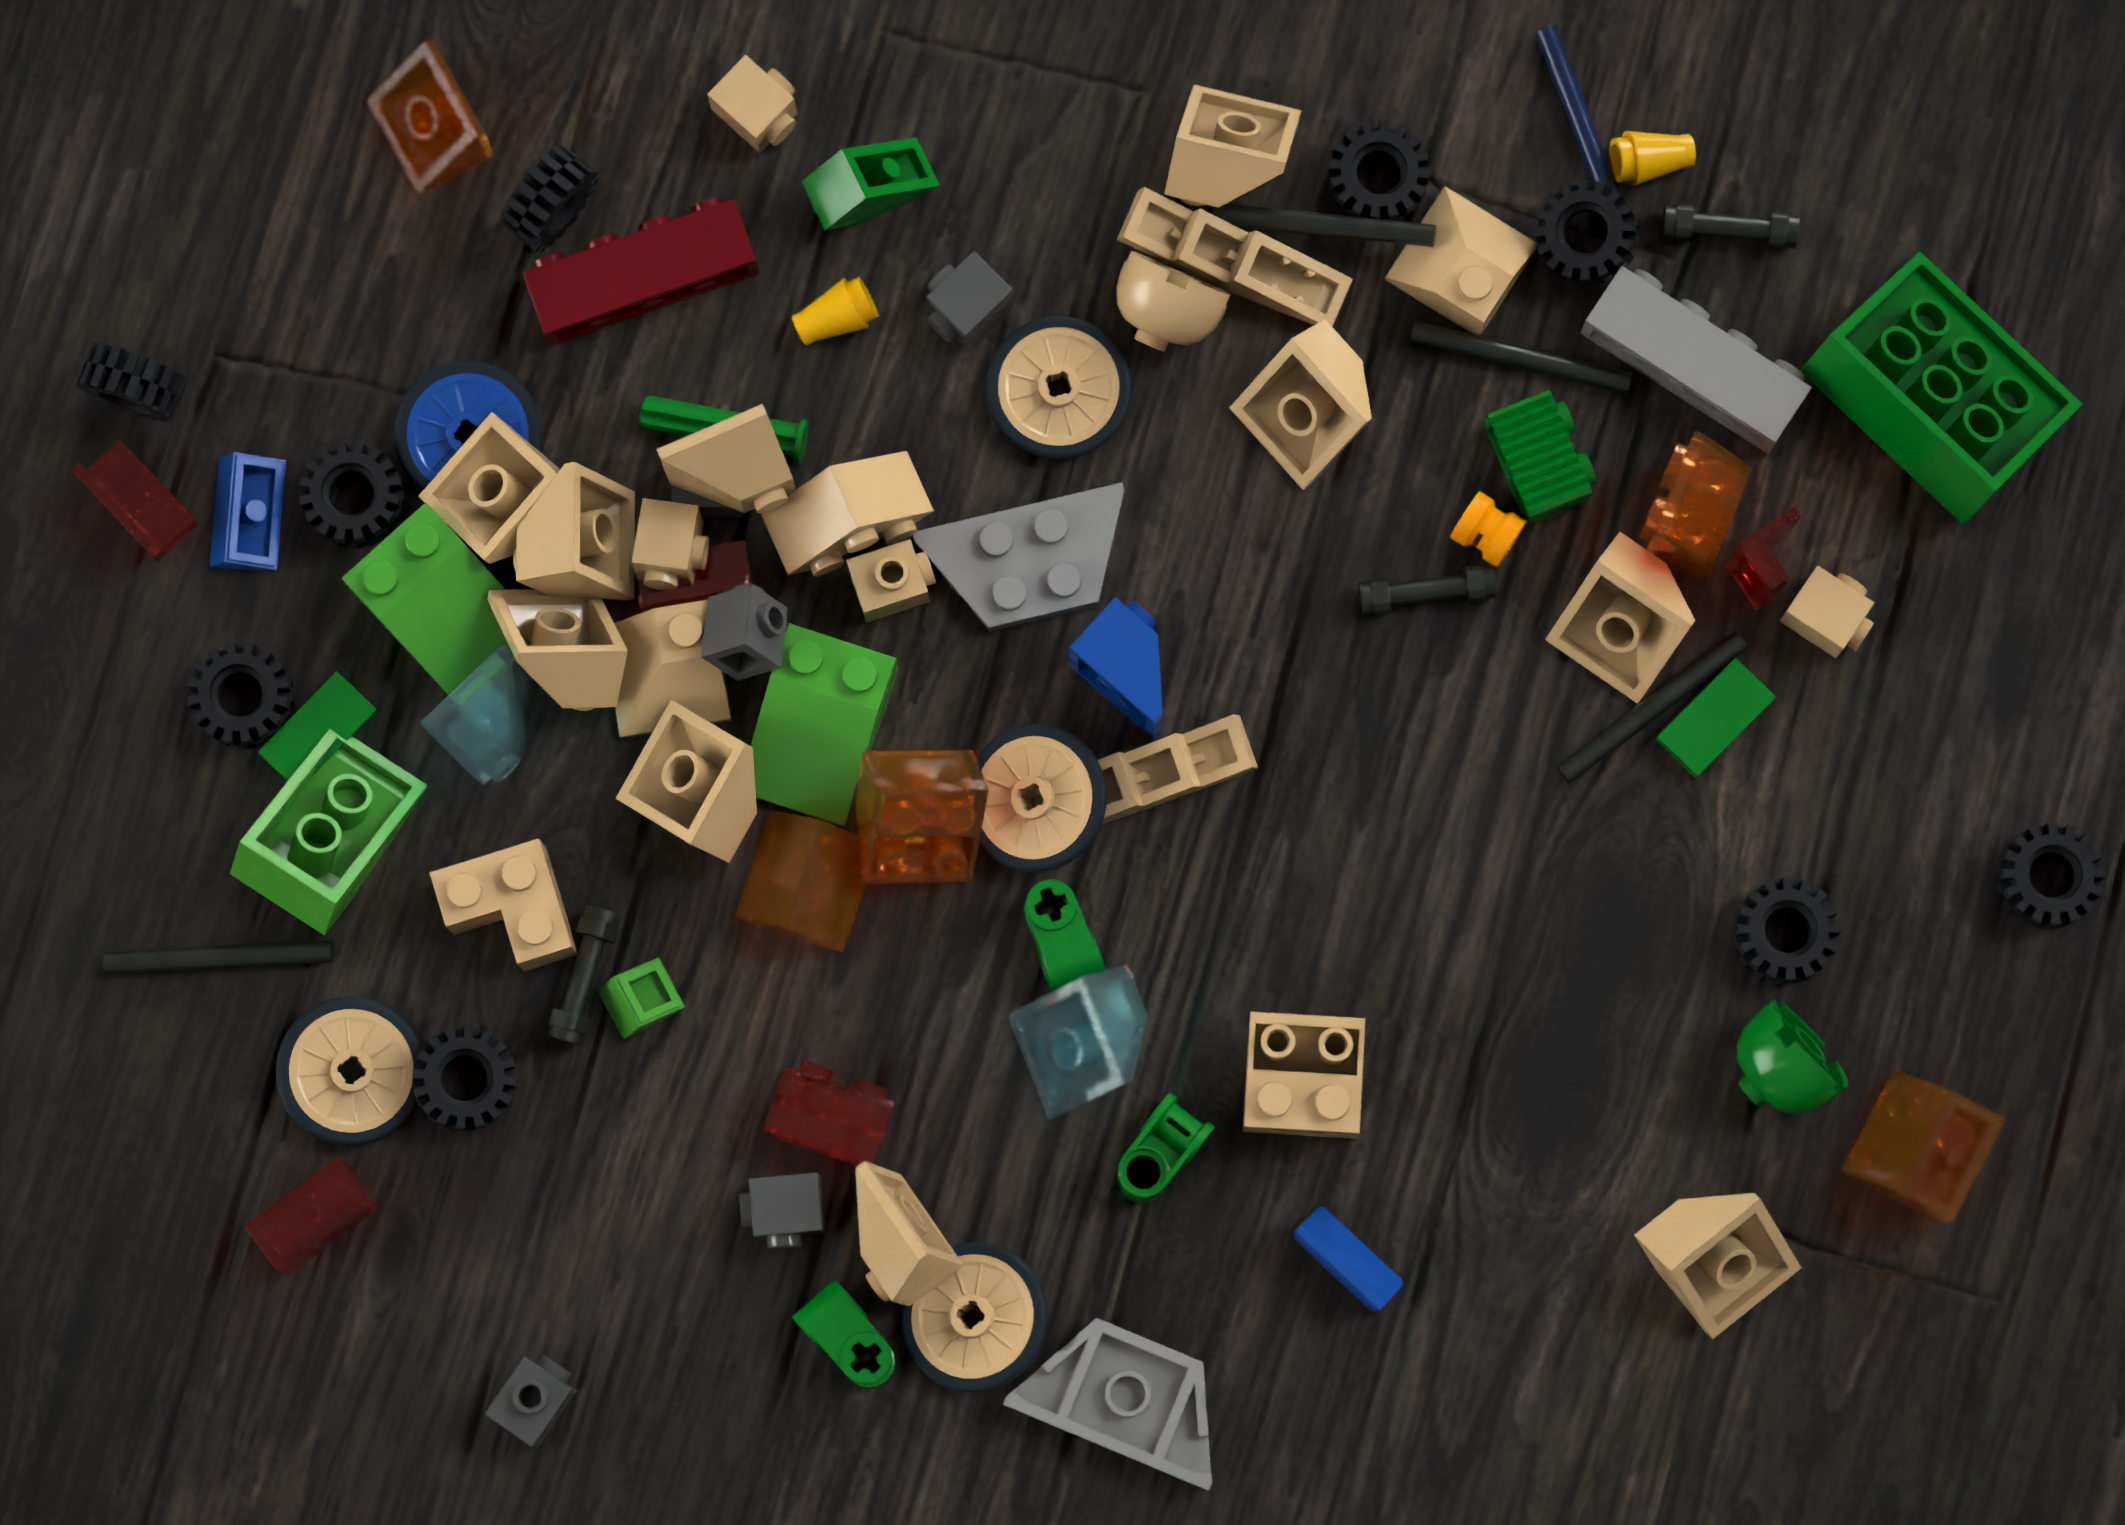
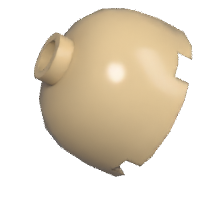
M1131 251L1120 271L1116 286L1117 305L1123 318L1138 328L1134 339L1165 352L1169 342L1188 346L1201 342L1210 335L1222 319L1231 294L1193 275L1191 277L1173 269L1174 267Z

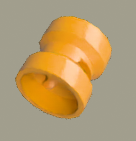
M1479 491L1458 521L1450 538L1463 547L1475 546L1481 551L1482 558L1498 568L1522 532L1527 520L1514 512L1504 513L1498 510L1494 499Z

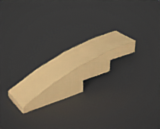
M1146 187L1138 190L1117 238L1122 243L1215 286L1313 325L1326 319L1333 326L1353 280L1257 230L1248 233L1202 209L1192 211Z
M1233 714L1187 733H1175L1129 752H1117L1099 759L1098 762L1105 778L1107 791L1106 811L1102 824L1258 769L1240 715ZM1038 788L1028 792L1027 798L1030 800L1033 808L1042 805L1044 798L1041 797V792Z

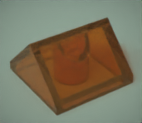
M433 39L424 41L366 100L418 194L430 191L495 155L483 128Z
M771 810L735 918L843 954L879 846L826 821Z

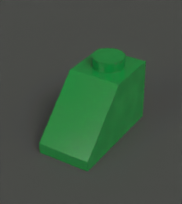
M917 137L841 149L801 181L824 230L866 223L922 197L940 186Z

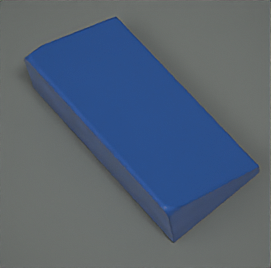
M232 452L219 458L210 552L211 567L261 571L277 570L286 460Z
M1322 1206L1318 1207L1293 1233V1239L1372 1313H1378L1403 1285L1402 1279Z

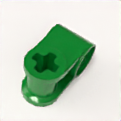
M1054 879L1043 880L1034 885L1027 895L1024 914L1036 945L1035 950L1051 992L1056 994L1107 974L1092 931L1086 925L1071 888L1064 882ZM1049 893L1053 901L1062 899L1065 903V906L1058 913V921H1051L1048 914L1038 916L1035 909L1042 902V894Z
M1171 1092L1168 1093L1139 1132L1140 1135L1123 1155L1118 1165L1116 1182L1119 1191L1125 1198L1135 1203H1147L1158 1198L1180 1169L1188 1165L1216 1127L1210 1122L1202 1124L1176 1104L1177 1096ZM1143 1160L1152 1163L1159 1174L1158 1182L1148 1189H1139L1133 1186L1127 1177V1168L1133 1162Z
M836 1279L832 1280L792 1316L794 1321L825 1356L828 1354L849 1379L858 1386L865 1388L879 1387L892 1376L896 1364L894 1352L886 1340L867 1320L868 1316ZM862 1347L869 1352L875 1351L877 1348H880L882 1351L876 1358L881 1367L873 1374L866 1368L858 1373L854 1370L860 1362L855 1354Z

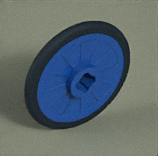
M480 361L450 362L424 374L404 396L395 421L394 437L396 451L408 477L423 491L464 444L455 439V433H458L459 428L462 426L461 423L469 421L470 424L478 428L491 412L500 417L540 452L542 439L540 416L526 388L507 371Z

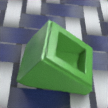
M659 957L612 977L599 989L600 997L623 1039L647 1029L685 1007Z

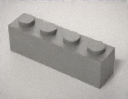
M1621 266L1585 320L1580 334L1769 454L1812 388L1803 382L1805 379L1803 373L1786 361L1777 359L1773 363L1756 352L1757 345L1743 333L1734 329H1729L1726 333L1708 321L1710 315L1696 303L1687 299H1682L1679 303L1661 291L1663 285L1651 274L1641 269H1635L1631 272Z

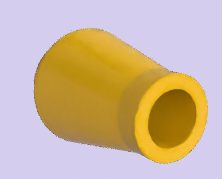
M1625 131L1622 137L1613 138L1610 142V167L1616 182H1628L1630 186H1636L1676 170L1693 167L1696 162L1694 140L1690 134L1670 135Z
M857 277L849 282L845 278L841 279L805 309L791 317L801 340L807 346L819 340L869 328L868 322L879 317V314L866 285L860 277Z

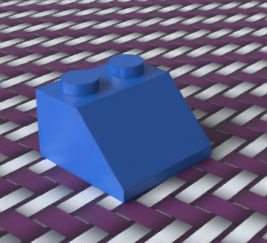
M1114 597L1069 647L1070 667L1154 741L1161 733L1163 716L1158 634L1153 629L1157 623L1136 602L1130 601L1125 606Z

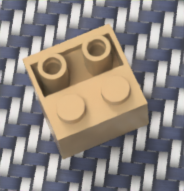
M1250 1012L1242 1132L1356 1139L1360 1133L1365 1018Z

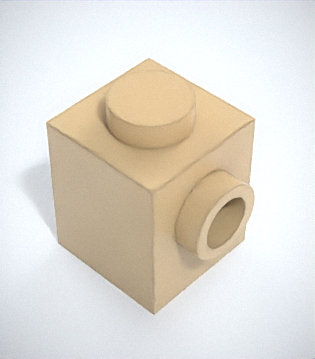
M746 54L707 94L711 110L759 153L769 143L774 146L780 144L796 125L794 117L797 115L795 100L792 97L795 93L794 87L775 69L771 68L767 73L764 72Z
M642 499L631 560L637 580H644V585L662 591L676 590L677 585L693 587L696 569H705L709 551V537L702 536L704 522L698 505Z
M911 539L846 560L866 623L930 602L926 586L936 583L934 573L926 551L915 554Z
M1817 565L1779 622L1829 655L1837 658L1846 645L1856 651L1874 624V622L1866 618V615L1875 602L1865 597L1867 589L1852 577L1843 573H1839L1835 577Z

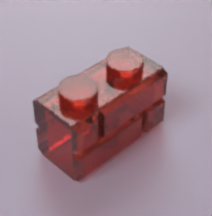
M807 1061L801 1062L799 1070L786 1066L769 1110L763 1132L766 1135L855 1166L860 1165L863 1161L876 1165L896 1109L894 1103L885 1100L888 1090L858 1079L855 1080L853 1089L831 1081L834 1071Z
M338 1157L246 1224L245 1227L276 1271L288 1276L354 1227L353 1221H363L378 1210L380 1206L346 1160Z

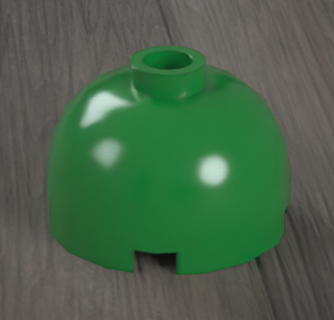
M1772 999L1755 1013L1743 1027L1737 1042V1062L1745 1076L1738 1083L1747 1097L1758 1107H1762L1768 1102L1780 1112L1791 1114L1808 1113L1828 1104L1848 1087V1079L1837 1060L1828 1067L1825 1064L1826 1058L1821 1049L1826 1045L1806 1022L1784 1003L1778 1007L1776 1000Z

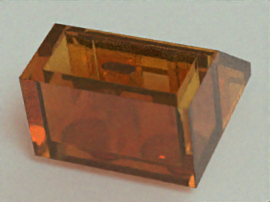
M1697 431L1694 432L1687 446L1677 443L1659 483L1660 487L1668 490L1666 498L1656 495L1639 534V538L1648 541L1645 549L1667 563L1668 567L1706 581L1713 569L1752 467L1707 435Z
M973 750L863 752L856 792L859 871L862 884L972 882L989 791Z
M1893 1070L1841 1172L1943 1226L1955 1220L2006 1119L1954 1091Z

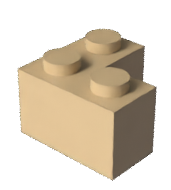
M907 451L829 466L789 494V500L784 505L772 511L762 513L761 516L787 574L792 575L811 570L813 576L818 577L841 567L845 563L842 556L847 552L854 553L863 550L882 538L885 539L887 545L909 538L918 531L915 524L934 510Z
M539 838L429 872L445 926L454 935L504 919L516 963L524 972L578 955L547 848Z

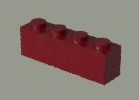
M722 198L707 199L691 207V214L670 220L668 216L652 218L638 226L639 232L619 239L615 234L604 235L588 242L585 245V251L567 257L563 253H553L534 261L532 264L533 269L522 273L549 346L569 341L760 274L735 199L725 202L722 201Z

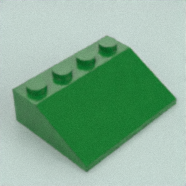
M1920 251L1834 330L1800 370L1806 378L1963 526L2083 405Z

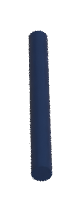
M1555 25L1542 28L1535 33V36L1593 183H1596L1598 180L1620 193Z

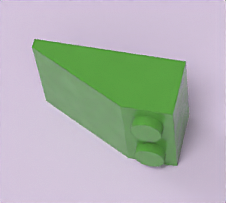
M426 502L342 577V580L357 598L463 712L517 664L487 600L489 590L506 589Z
M788 623L784 639L782 667L772 670L750 745L753 747L756 799L845 828L899 671L895 657Z
M329 729L241 839L230 875L325 936L356 896L426 791L428 785L353 736L346 741ZM337 739L344 743L342 748L312 776L334 741Z

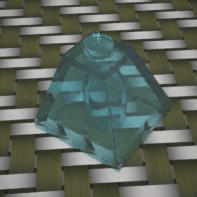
M504 644L420 722L483 785L491 778L495 782H499L510 774L521 760L516 754L525 747L528 673L516 662L512 651Z
M1128 964L1082 976L1008 1014L1048 1120L1062 1116L1132 1082L1148 1015Z

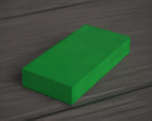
M1735 658L1655 740L1696 779L1773 702L1776 696Z
M336 671L273 735L258 753L288 781L329 729L347 741L351 736L355 737L379 711ZM337 739L334 741L312 776L342 748L344 743Z

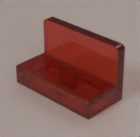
M120 440L87 470L79 462L70 469L156 561H159L198 525V522Z
M1795 507L1739 542L1725 564L1756 610L1776 599L1790 579L1770 548L1787 538L1800 519L1801 515Z
M745 540L709 546L706 567L704 570L696 569L692 586L677 585L676 589L662 591L644 585V580H637L640 593L638 599L642 613L658 607L708 600V597L733 590L735 586L753 584Z

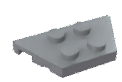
M1123 483L919 530L913 535L914 544L921 552L926 551L929 560L940 571L945 581L957 595L963 598L972 609L974 615L989 632L1099 605L1104 576L1124 498Z
M1096 1318L1005 1398L1004 1406L1207 1491L1211 1487L1212 1474L1204 1365L1202 1361Z

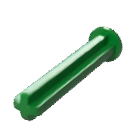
M650 395L642 402L639 419L640 425L643 428L688 436L740 413ZM769 418L783 455L793 456L794 463L800 464L807 444L809 420L802 419L800 424Z

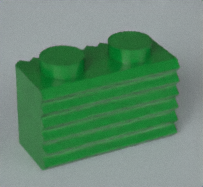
M1548 390L1486 415L1484 427L1522 518L1527 520L1526 526L1563 513L1589 501L1592 494L1590 485L1597 482L1596 476L1585 452L1576 454L1574 445L1569 434L1575 432V426L1564 401L1555 403L1552 393Z

